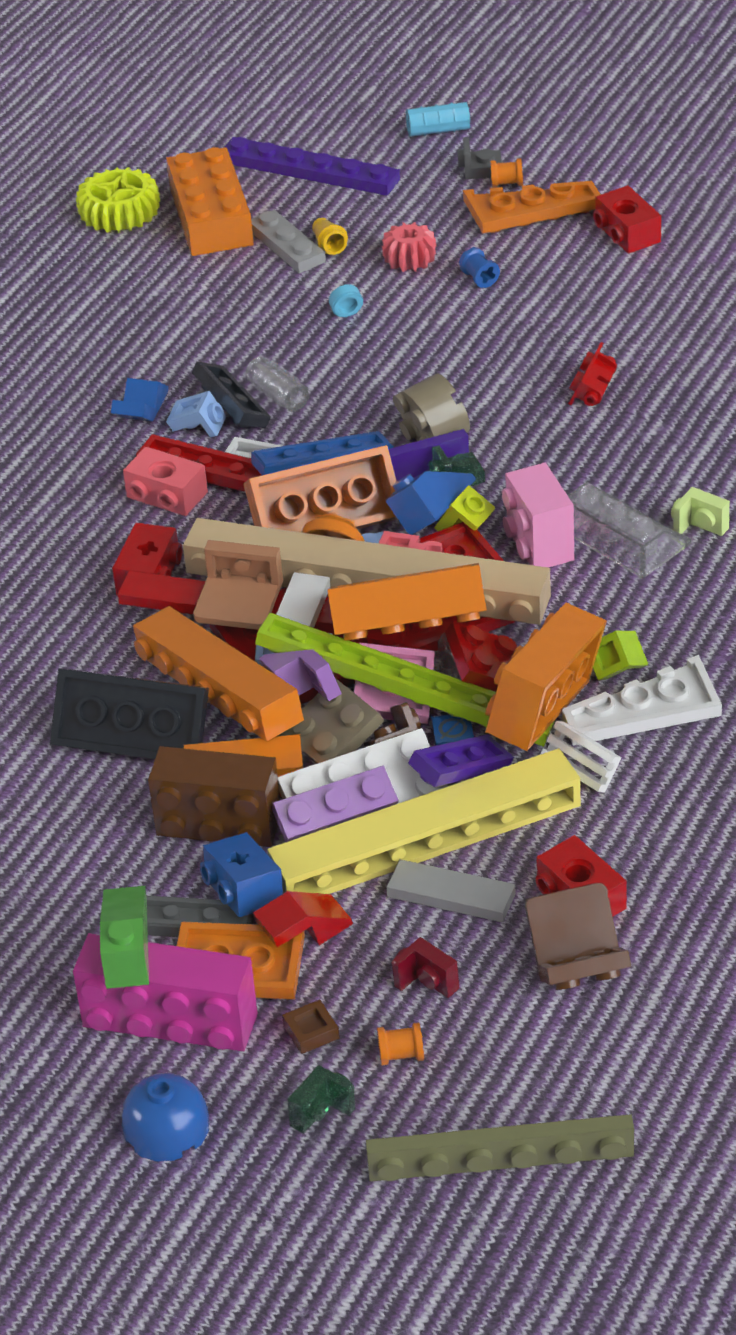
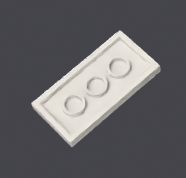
M422 728L278 777L279 792L282 799L383 765L398 797V804L448 786L446 784L433 787L420 778V774L408 764L415 750L430 747Z

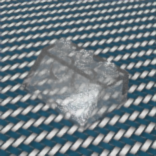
M589 482L584 483L568 494L574 506V539L642 579L691 545L690 537L613 493Z

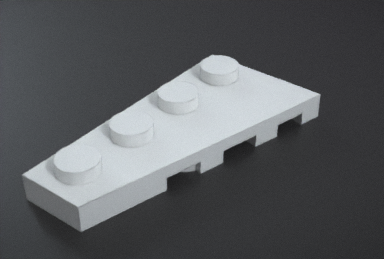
M699 655L687 659V665L676 670L671 666L657 671V677L640 683L637 679L626 683L622 691L613 695L603 692L562 709V721L594 741L722 716V704ZM570 738L573 746L579 745V743Z

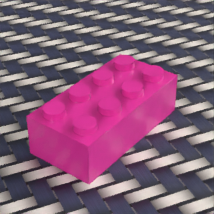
M88 933L73 969L83 1027L93 1028L98 1031L106 1030L132 1034L138 1037L171 1040L177 1043L204 1045L222 1050L245 1051L258 1015L251 957L148 942L149 985L106 989L100 955V935Z

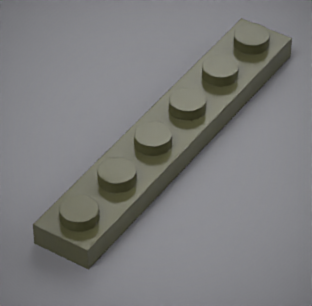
M632 1114L366 1140L369 1182L395 1181L403 1178L424 1176L438 1177L445 1174L465 1172L481 1173L497 1169L529 1168L538 1165L572 1164L580 1161L615 1160L621 1157L634 1156V1124Z

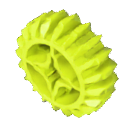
M117 167L115 170L110 171L105 169L103 173L95 172L93 177L85 178L84 183L79 185V191L76 192V205L81 220L85 221L86 226H93L97 231L105 229L106 233L111 230H117L118 233L125 229L131 231L135 226L141 228L143 227V222H151L152 217L158 215V208L160 207V192L158 191L155 179H152L148 173H142L141 169L131 171L130 167L126 169H119Z

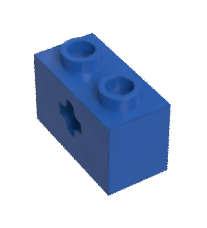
M247 832L203 845L204 862L200 863L202 879L207 886H212L218 893L221 902L224 905L228 904L238 917L252 914L283 894L281 868Z

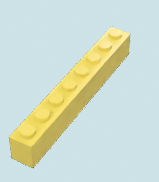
M560 748L268 848V856L281 868L283 894L287 891L331 894L394 872L400 859L420 863L581 806L580 777Z

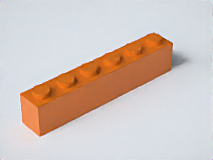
M168 606L133 625L136 637L134 647L142 660L149 661L164 675L168 674L180 684L209 688L207 703L221 710L226 717H231L243 725L248 732L255 733L267 742L304 721L297 688L172 607Z

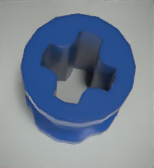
M472 247L460 257V270L466 275H471L474 283L480 288L490 287L499 278L500 268L498 264L492 260H487L480 248Z

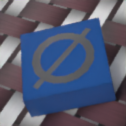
M451 715L431 717L435 746L474 737L470 720Z

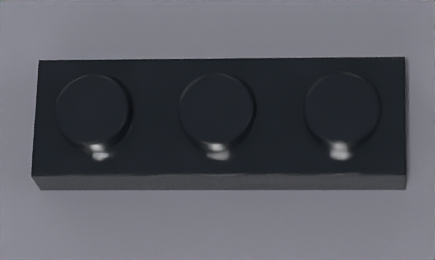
M196 361L192 374L199 380L201 387L205 391H210L217 400V403L233 417L232 421L236 425L245 429H250L251 426L267 427L271 416L224 366Z

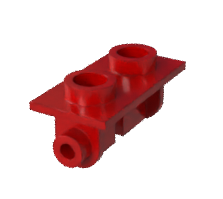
M600 343L595 354L590 351L586 354L579 368L584 373L578 370L569 387L570 390L574 391L568 403L569 405H572L575 398L582 400L587 406H594L601 402L602 396L617 370L616 360L612 356H606L600 352L604 343Z

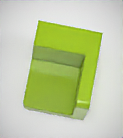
M616 630L602 637L593 666L598 681L609 679L630 668H643L648 665L636 631Z

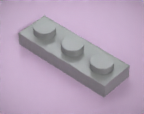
M275 209L263 212L251 219L253 235L298 273L326 262L325 251Z

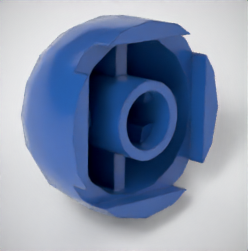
M156 1073L143 1078L132 1087L123 1102L122 1129L126 1142L134 1146L136 1154L153 1161L177 1160L183 1157L182 1151L190 1149L193 1145L196 1150L202 1145L209 1132L208 1107L199 1088L184 1076L173 1073Z

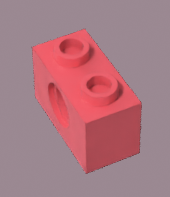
M146 446L123 470L127 498L183 516H187L208 493L204 464Z

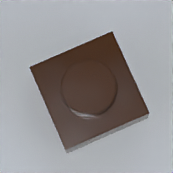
M320 999L282 1015L283 1026L301 1054L340 1039L339 1027Z

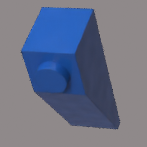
M425 471L415 478L408 474L393 485L395 491L385 501L406 532L413 535L437 521L454 500L476 478L471 473Z

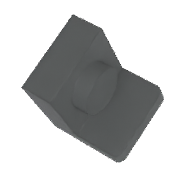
M463 137V148L457 149L458 167H464L465 179L491 178L490 160L502 163L501 150L481 149L470 152L469 137Z

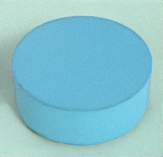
M342 285L330 294L329 304L335 315L348 317L356 314L361 309L363 298L356 286Z

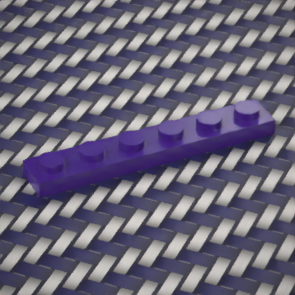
M232 137L225 145L234 166L386 196L390 194L400 180V169L387 167L383 164H371L358 161L357 159H345L331 156L327 153L319 154L304 151L300 148L278 146L270 142L263 143L248 140L244 137Z

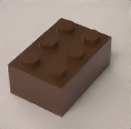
M159 747L148 778L156 836L215 842L247 832L259 846L272 847L278 828L277 820L272 811V805L274 802L280 801L276 757Z

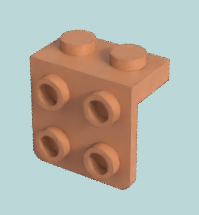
M208 540L204 548L207 580L193 612L194 620L198 623L259 630L268 614L272 612L283 583L280 547Z

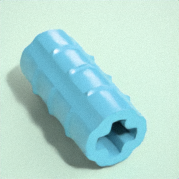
M450 102V104L445 105L435 104V106H420V108L406 109L409 136H426V134H441L442 132L470 129V113L467 102Z

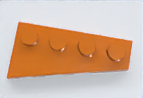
M593 181L552 183L550 189H542L534 185H524L521 191L503 192V187L490 188V193L475 194L474 189L463 190V201L481 232L495 233L502 229L527 226L543 220H555L571 214L587 213L595 209V196L601 194Z

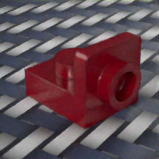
M419 937L409 947L401 949L392 961L394 987L400 991L404 990L417 978L426 988L435 989L447 998L459 990L457 961L422 937Z

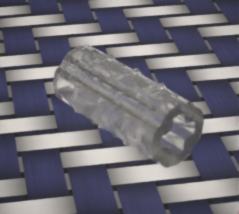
M258 356L248 364L246 369L247 380L255 385L257 390L263 391L269 399L275 400L277 405L283 406L290 412H296L305 406L309 399L308 387L299 382L297 377L291 376L289 371L280 368L278 363L272 362L265 356Z

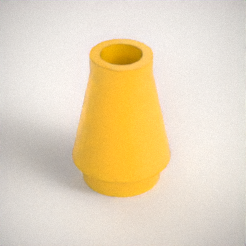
M318 218L314 221L312 230L315 233L318 246L328 255L341 253L347 246L348 235L346 230L328 221L326 218Z

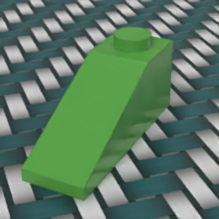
M145 886L103 890L100 916V955L106 989L149 985Z

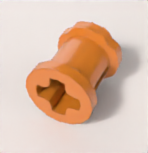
M517 158L516 162L496 163L495 160H490L492 188L502 184L515 183L518 186H523L522 158Z
M419 1022L413 1023L411 1028L387 1031L384 1027H377L381 1066L388 1065L390 1060L413 1057L417 1061H424L422 1033Z

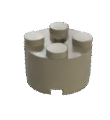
M437 373L393 396L394 405L403 419L399 423L400 430L409 441L413 438L420 441L461 429L468 433L470 430L468 414L463 403L460 402L456 405L451 396L456 390L441 374Z

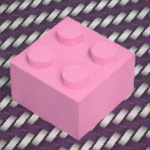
M546 462L505 473L506 489H502V499L507 509V517H503V527L507 537H513L516 542L517 551L521 559H526L530 565L548 568L574 561V506Z

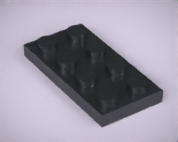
M58 668L50 745L155 759L160 746L184 748V745L203 743L209 688Z

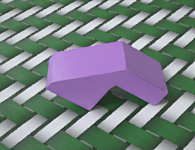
M313 649L265 654L259 658L264 668L297 688L298 695L313 687L328 701L342 694L329 663Z

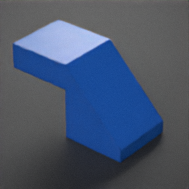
M127 378L124 401L112 400L111 414L120 418L153 422L168 394L169 386L158 381Z

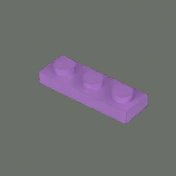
M383 765L274 802L272 811L285 842L398 804L399 800Z

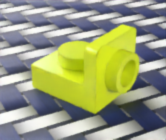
M468 485L449 506L434 528L440 531L464 522L471 529L477 530L493 513L495 506Z

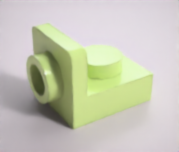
M691 487L682 498H678L673 504L671 510L673 532L681 535L690 525H694L723 536L729 529L730 501Z

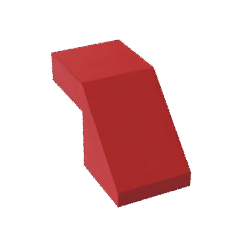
M287 891L253 912L256 922L277 948L305 930L308 931L318 945H321L353 925L350 916L331 894Z

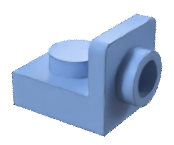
M206 391L177 400L166 422L173 432L184 428L193 429L201 424L209 437L212 438L218 435L226 415L222 406L217 403L211 392Z

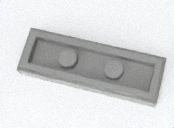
M402 859L399 860L387 885V897L498 922H504L516 894L515 884Z

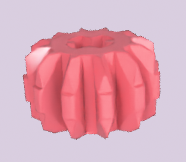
M403 222L402 226H391L390 231L384 233L382 253L385 262L390 264L391 269L401 268L402 272L412 269L416 272L417 268H427L428 263L434 261L436 239L434 232L428 230L427 225L417 226L416 222L407 225Z

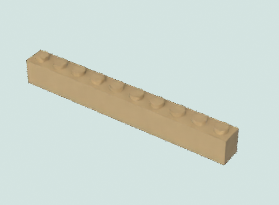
M196 518L183 544L186 573L207 576L204 548L208 540L280 547L283 574L281 587L288 588L294 572L330 577V587L479 563L487 611L479 612L480 616L540 625L551 597L550 568L203 518Z

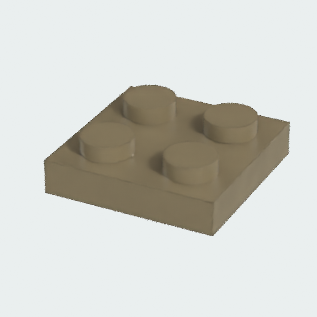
M337 679L336 682L342 693L341 695L328 701L318 693L302 709L304 721L282 733L284 736L300 734L302 752L316 764L356 751L385 721L375 709Z

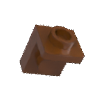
M407 702L390 707L395 724L393 723L373 732L375 738L364 742V746L368 747L421 729L418 714L413 708L409 707Z

